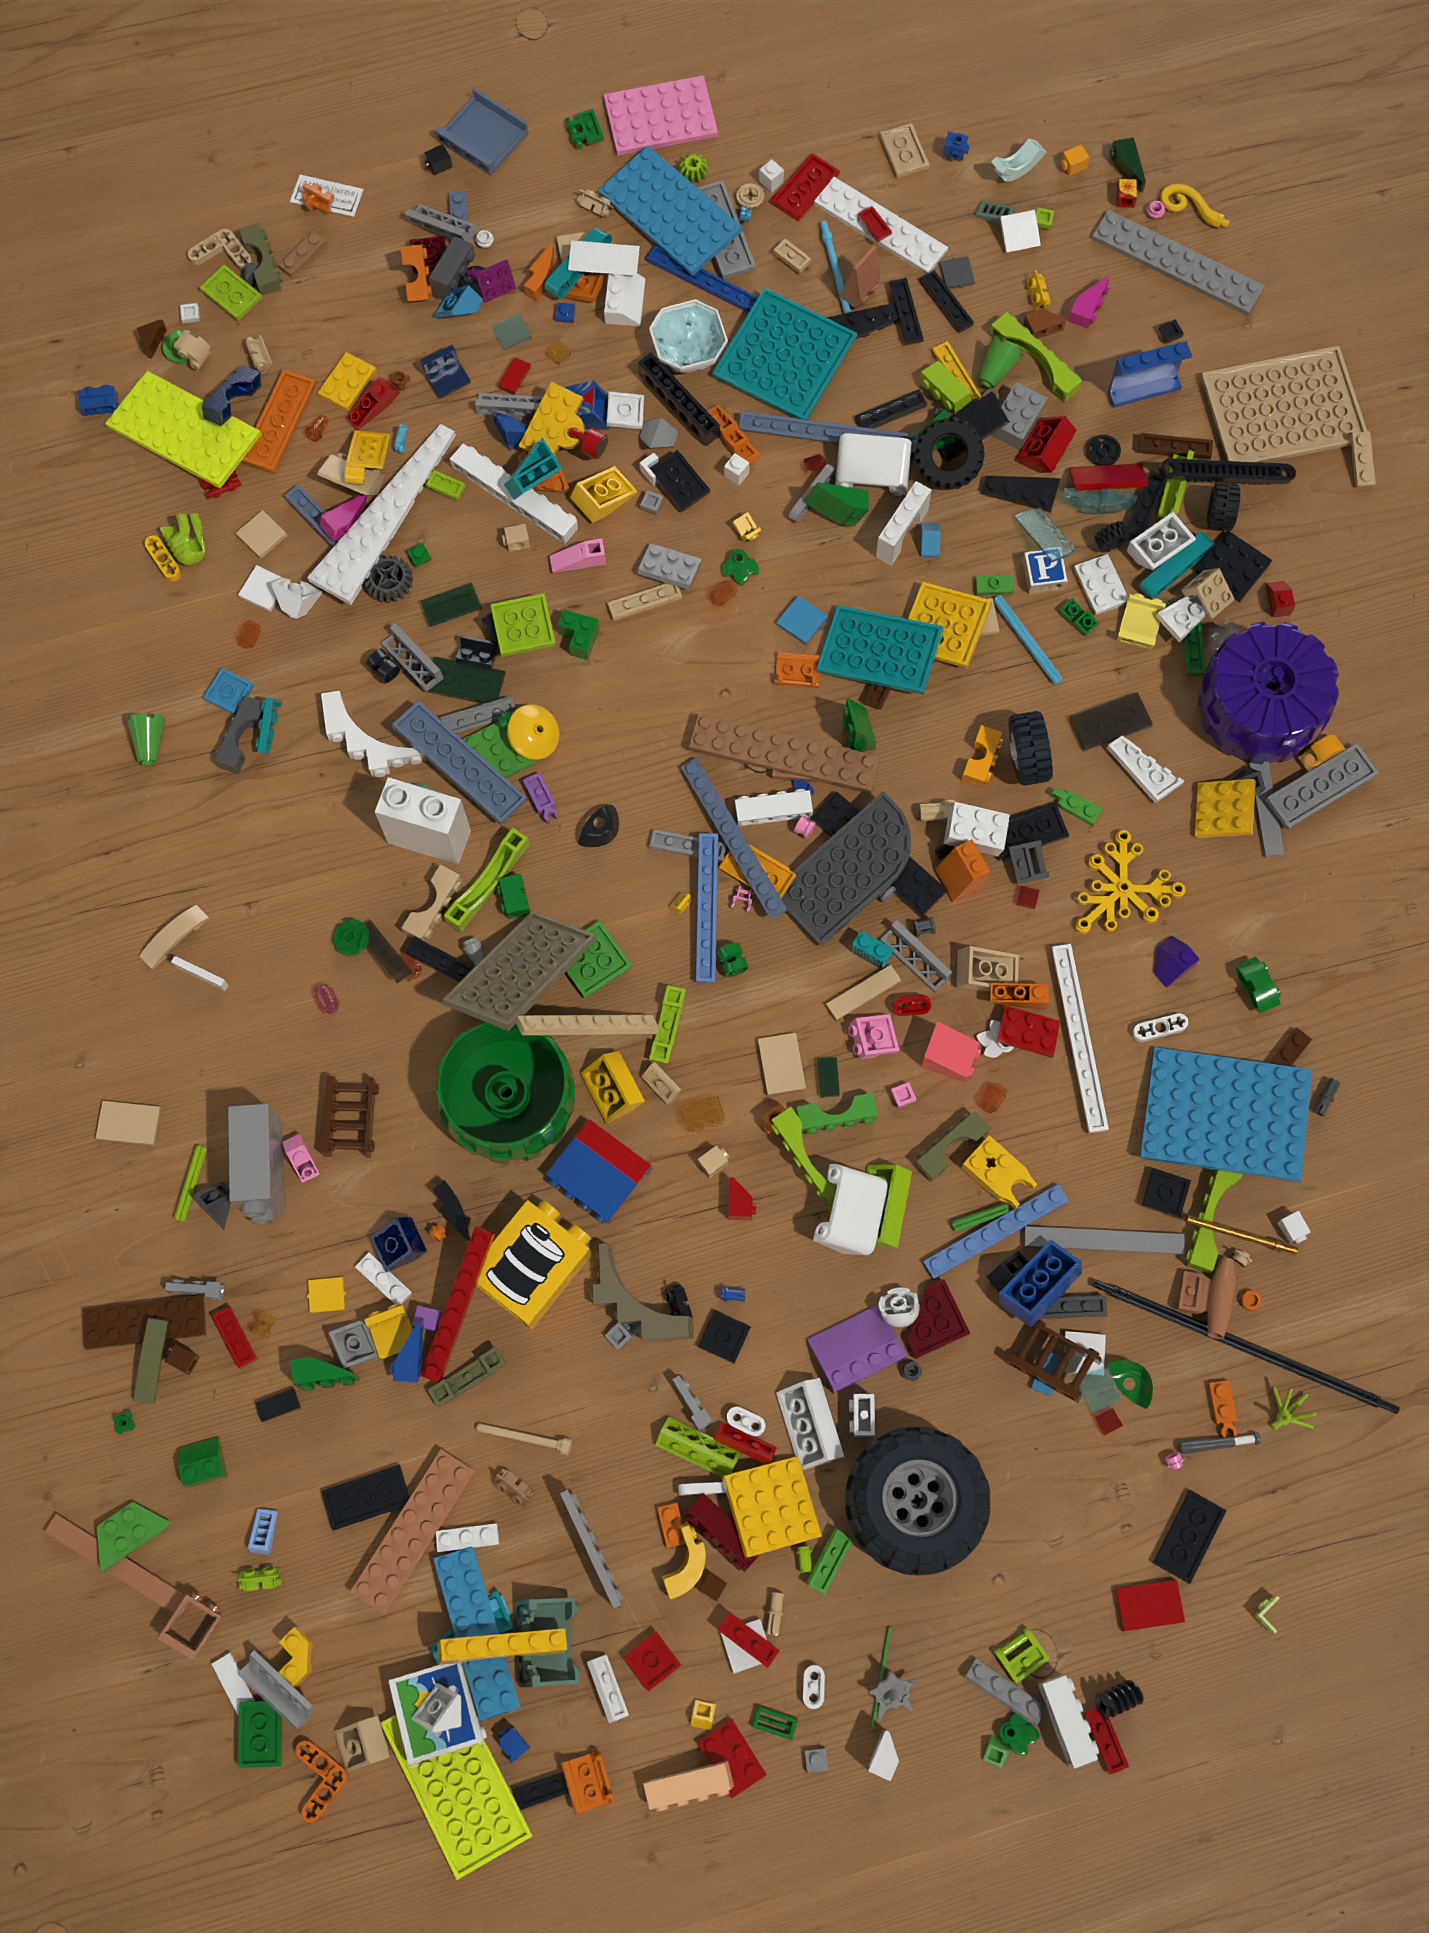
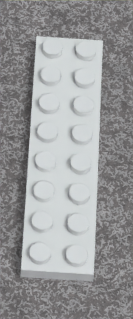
M835 177L814 201L816 207L925 275L934 269L948 251V247ZM871 206L875 208L892 230V235L878 243L858 219V214Z

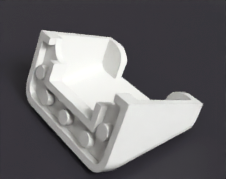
M842 434L839 438L835 485L853 488V484L889 487V491L895 496L907 495L912 442L905 438Z
M830 1164L827 1177L830 1183L837 1185L830 1221L822 1222L816 1227L813 1241L842 1254L869 1255L873 1252L876 1245L887 1193V1182L871 1174L838 1164Z

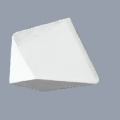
M437 1683L411 1719L438 1738L444 1730L461 1727V1696Z
M883 1729L866 1770L891 1781L899 1759L890 1732Z

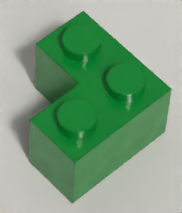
M563 609L558 622L559 634L572 638L569 645L571 656L588 660L600 629L599 620Z

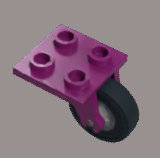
M507 259L488 268L482 266L468 267L465 275L461 276L459 280L460 287L469 285L476 293L478 292L482 295L485 303L516 289Z

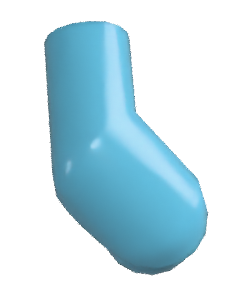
M399 425L393 445L395 451L403 453L406 450L404 441L408 427L405 425Z

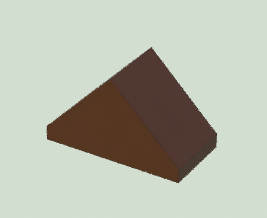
M161 319L137 328L145 351L151 359L167 332L165 323Z

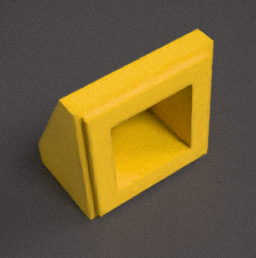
M680 893L669 908L678 915H681L691 903V895Z
M695 1700L691 1726L711 1730L716 1704Z

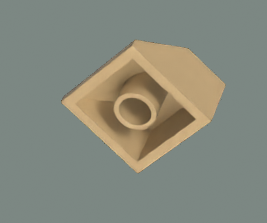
M378 1716L334 1731L347 1773L390 1757Z

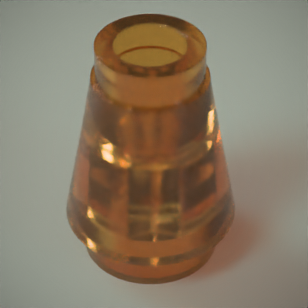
M320 415L306 428V436L315 442L322 439L329 419L324 415Z

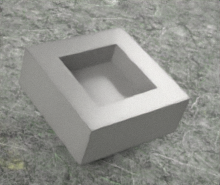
M647 490L640 504V509L657 514L664 496Z
M826 1748L805 1751L807 1773L828 1771Z

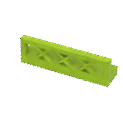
M1189 450L1187 457L1174 454L1173 459H1192L1194 451ZM1170 466L1169 473H1172L1173 470H1172V467ZM1167 479L1157 516L1158 521H1161L1172 512L1176 516L1178 515L1187 480Z
M671 1417L667 1418L655 1446L720 1477L732 1474L741 1455L739 1451L713 1440V1437ZM669 1425L677 1428L678 1432L671 1431L667 1428ZM692 1435L696 1437L697 1440L692 1441L688 1439L687 1436ZM705 1444H711L715 1449L711 1450ZM724 1453H730L735 1457L732 1460L726 1457Z

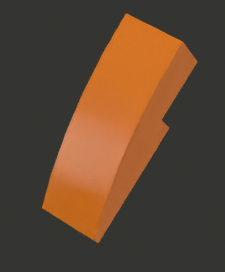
M551 244L529 268L530 278L524 284L525 295L536 302L545 291L547 279L552 275L554 249Z

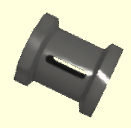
M929 917L928 920L913 921L916 937L930 932L932 934L936 933L933 917Z

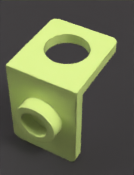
M1273 1596L1270 1600L1265 1599L1258 1606L1260 1610L1254 1615L1271 1634H1275L1277 1630L1263 1615L1279 1600L1278 1596Z

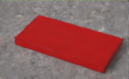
M811 153L771 199V204L799 222L813 206L815 199L834 177H838L840 170Z
M1141 463L1070 467L1069 470L1075 490L1146 487L1148 485V480Z

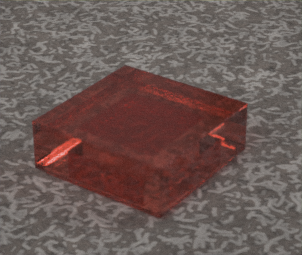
M821 454L804 459V464L810 472L827 465L825 458Z
M1021 886L1016 905L1035 910L1040 890Z
M1114 1408L1094 1417L1104 1436L1123 1426Z

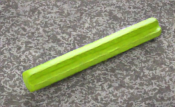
M196 1146L174 1215V1219L180 1222H184L207 1152V1149L203 1146Z

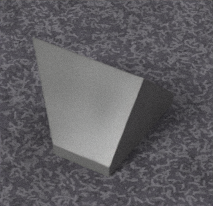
M657 418L644 423L639 439H642L649 448H674L679 431L663 418Z

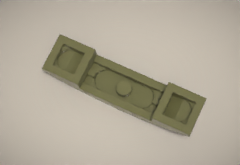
M495 1346L456 1374L428 1389V1392L439 1408L475 1387L507 1363L497 1346Z

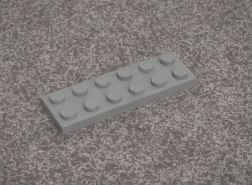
M723 180L697 187L739 223ZM743 231L714 256L722 279L756 270V264Z
M1357 743L1268 796L1265 800L1288 830L1373 779L1379 772Z
M568 1490L561 1492L562 1499L613 1608L618 1609L622 1607L621 1601L625 1599L620 1589H615L612 1583L616 1580L611 1569L606 1570L603 1564L607 1561L602 1550L597 1551L595 1547L598 1541L592 1530L588 1532L586 1525L589 1522L583 1511L579 1512L577 1508L580 1503L574 1492L570 1493Z

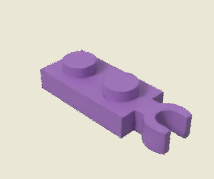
M540 772L524 779L523 783L538 813L545 812L544 819L546 823H550L548 816L551 814L556 819H559L558 812L552 809L556 807V803Z

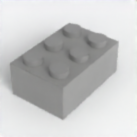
M1016 382L1001 406L1010 423L991 434V436L1021 450L1044 412L1048 398Z

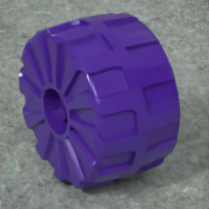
M1265 621L1251 624L1249 629L1239 634L1232 633L1225 639L1221 647L1211 658L1200 686L1198 705L1201 707L1202 725L1206 733L1210 734L1212 739L1226 754L1248 761V763L1262 765L1264 762L1273 763L1279 761L1282 763L1293 759L1303 748L1309 747L1323 732L1338 700L1339 690L1336 686V681L1339 673L1335 661L1325 653V645L1316 636L1306 635L1298 631V626L1285 622L1279 625H1266Z

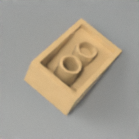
M973 946L958 950L956 988L990 991V983L1018 984L1019 955Z

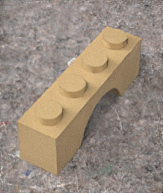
M442 865L438 867L431 879V883L437 892L434 904L426 911L411 912L401 928L403 933L411 938L417 937L423 941L431 938L433 934L432 929L435 924L440 923L445 908H449L453 901L452 896L462 886L461 876Z

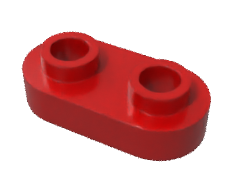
M924 994L903 995L893 1000L892 1007L894 1013L898 1016L923 1015L930 1011L931 1001Z

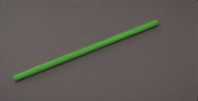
M888 1627L879 1682L883 1681L892 1631L891 1627ZM876 1701L874 1706L871 1730H875L877 1713L879 1708V1703Z

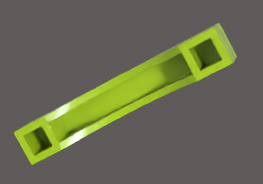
M1006 312L991 325L990 335L992 337H1000L999 341L1002 342L1005 339L1039 361L1049 376L1052 392L1064 403L1080 390L1082 380L1079 375L1073 373L1066 363L1061 362L1053 351L1048 350L1014 316Z
M514 828L510 830L480 877L444 914L447 924L460 933L463 932L495 891L497 885L500 884L499 878L506 877L530 846L528 837Z
M790 1106L772 1119L773 1124L770 1126L777 1135L781 1133L785 1139L782 1141L783 1145L788 1151L792 1149L796 1155L793 1157L799 1168L801 1166L807 1171L804 1174L810 1184L813 1182L818 1187L815 1190L821 1200H827L829 1203L827 1208L831 1213L837 1185L830 1183L811 1164L803 1146L802 1121Z
M1216 1170L1215 1175L1210 1176L1208 1186L1211 1188L1209 1194L1205 1193L1202 1202L1205 1207L1203 1212L1200 1211L1198 1218L1213 1222L1214 1210L1220 1197L1230 1186L1241 1179L1242 1174ZM1198 1227V1230H1194L1191 1241L1194 1243L1192 1249H1188L1185 1260H1188L1187 1267L1210 1274L1214 1270L1219 1252L1214 1241L1213 1231Z

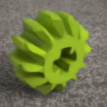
M695 152L693 155L687 154L686 157H682L679 164L680 173L686 179L691 180L692 184L695 180L700 183L701 178L705 179L708 172L707 160L703 159L702 154L696 156Z

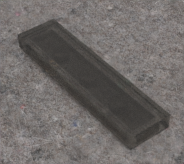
M371 920L365 923L370 934L367 947L395 982L399 983L410 975L412 970Z

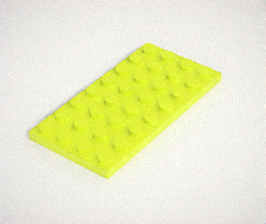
M149 371L145 372L105 422L107 428L219 489L262 435L260 430Z
M397 1714L380 1723L456 1880L533 1836L485 1738L483 1739L485 1745L481 1746V1743L418 1762V1766L410 1768Z

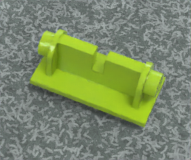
M274 1566L265 1567L263 1570L245 1569L240 1572L237 1578L239 1589L244 1590V1592L259 1590V1582H262L263 1589L278 1588V1586L282 1585V1579L279 1577L282 1569L275 1568Z

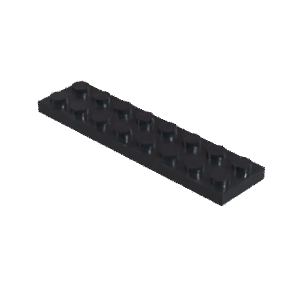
M836 791L811 816V820L816 822L822 830L832 837L860 811ZM910 856L901 875L890 885L896 888L894 894L920 918L947 893V889Z

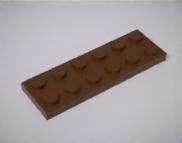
M195 1295L83 1309L85 1349L92 1350L143 1343L148 1318L169 1320L166 1340L205 1336L204 1296Z

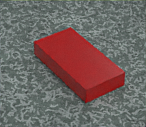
M873 206L858 214V219L877 243L892 235V230Z
M514 357L498 385L499 389L515 395L531 368V364Z

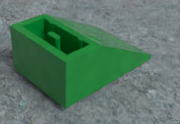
M850 698L846 699V706H843L842 726L844 732L847 731L848 747L859 752L875 749L876 739L867 708Z
M313 1357L291 1360L293 1385L303 1391L315 1390L317 1386H323V1389L333 1388L335 1384L339 1383L343 1384V1386L354 1385L355 1381H360V1377L353 1372Z

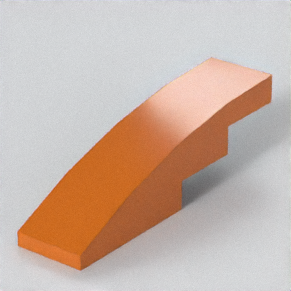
M719 404L707 410L720 424V438L733 454L735 453L748 461L749 465L761 458L760 453L750 444L749 438L739 429L738 423Z

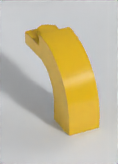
M687 1523L679 1525L686 1545V1559L678 1570L661 1576L669 1599L688 1592L701 1577L705 1566L706 1552L704 1542L701 1539L694 1542V1539H697L694 1527H689Z

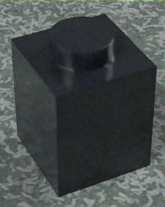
M443 144L424 152L426 158L424 164L427 170L432 171L434 176L452 168L451 157Z

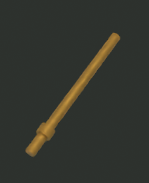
M1190 1215L1185 1217V1223L1272 1248L1273 1251H1284L1294 1255L1298 1252V1247L1285 1244L1282 1240H1271Z

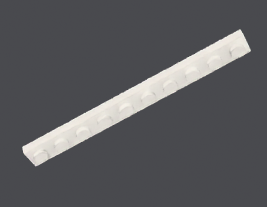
M1071 944L1053 946L1051 951L1088 1134L1108 1131L1109 1127Z

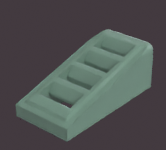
M982 201L975 217L1001 226L1000 217L1014 214L1015 207Z

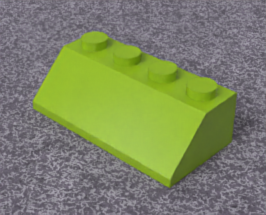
M868 1165L866 1173L884 1179L888 1185L875 1246L898 1248L912 1171L899 1165Z

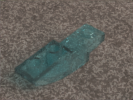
M1064 488L1061 503L1079 506L1077 513L1110 514L1134 507L1137 495L1130 492H1118L1113 489H1101L1099 495L1091 491L1083 492L1074 488Z

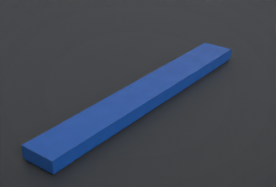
M656 245L646 258V262L747 313L750 312L758 299V296L702 268L692 276Z

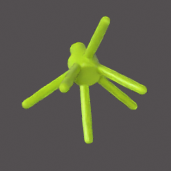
M1273 1387L1279 1413L1276 1415L1277 1419L1271 1424L1273 1428L1278 1430L1283 1424L1287 1426L1289 1423H1294L1313 1429L1314 1425L1299 1421V1419L1316 1416V1412L1297 1416L1292 1415V1412L1308 1397V1394L1305 1393L1288 1410L1287 1407L1293 1389L1289 1388L1282 1407L1277 1388Z

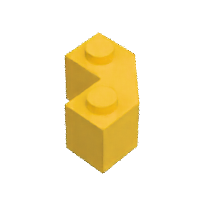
M294 1627L279 1642L293 1658L278 1673L294 1688H297L311 1674L313 1642L299 1627Z

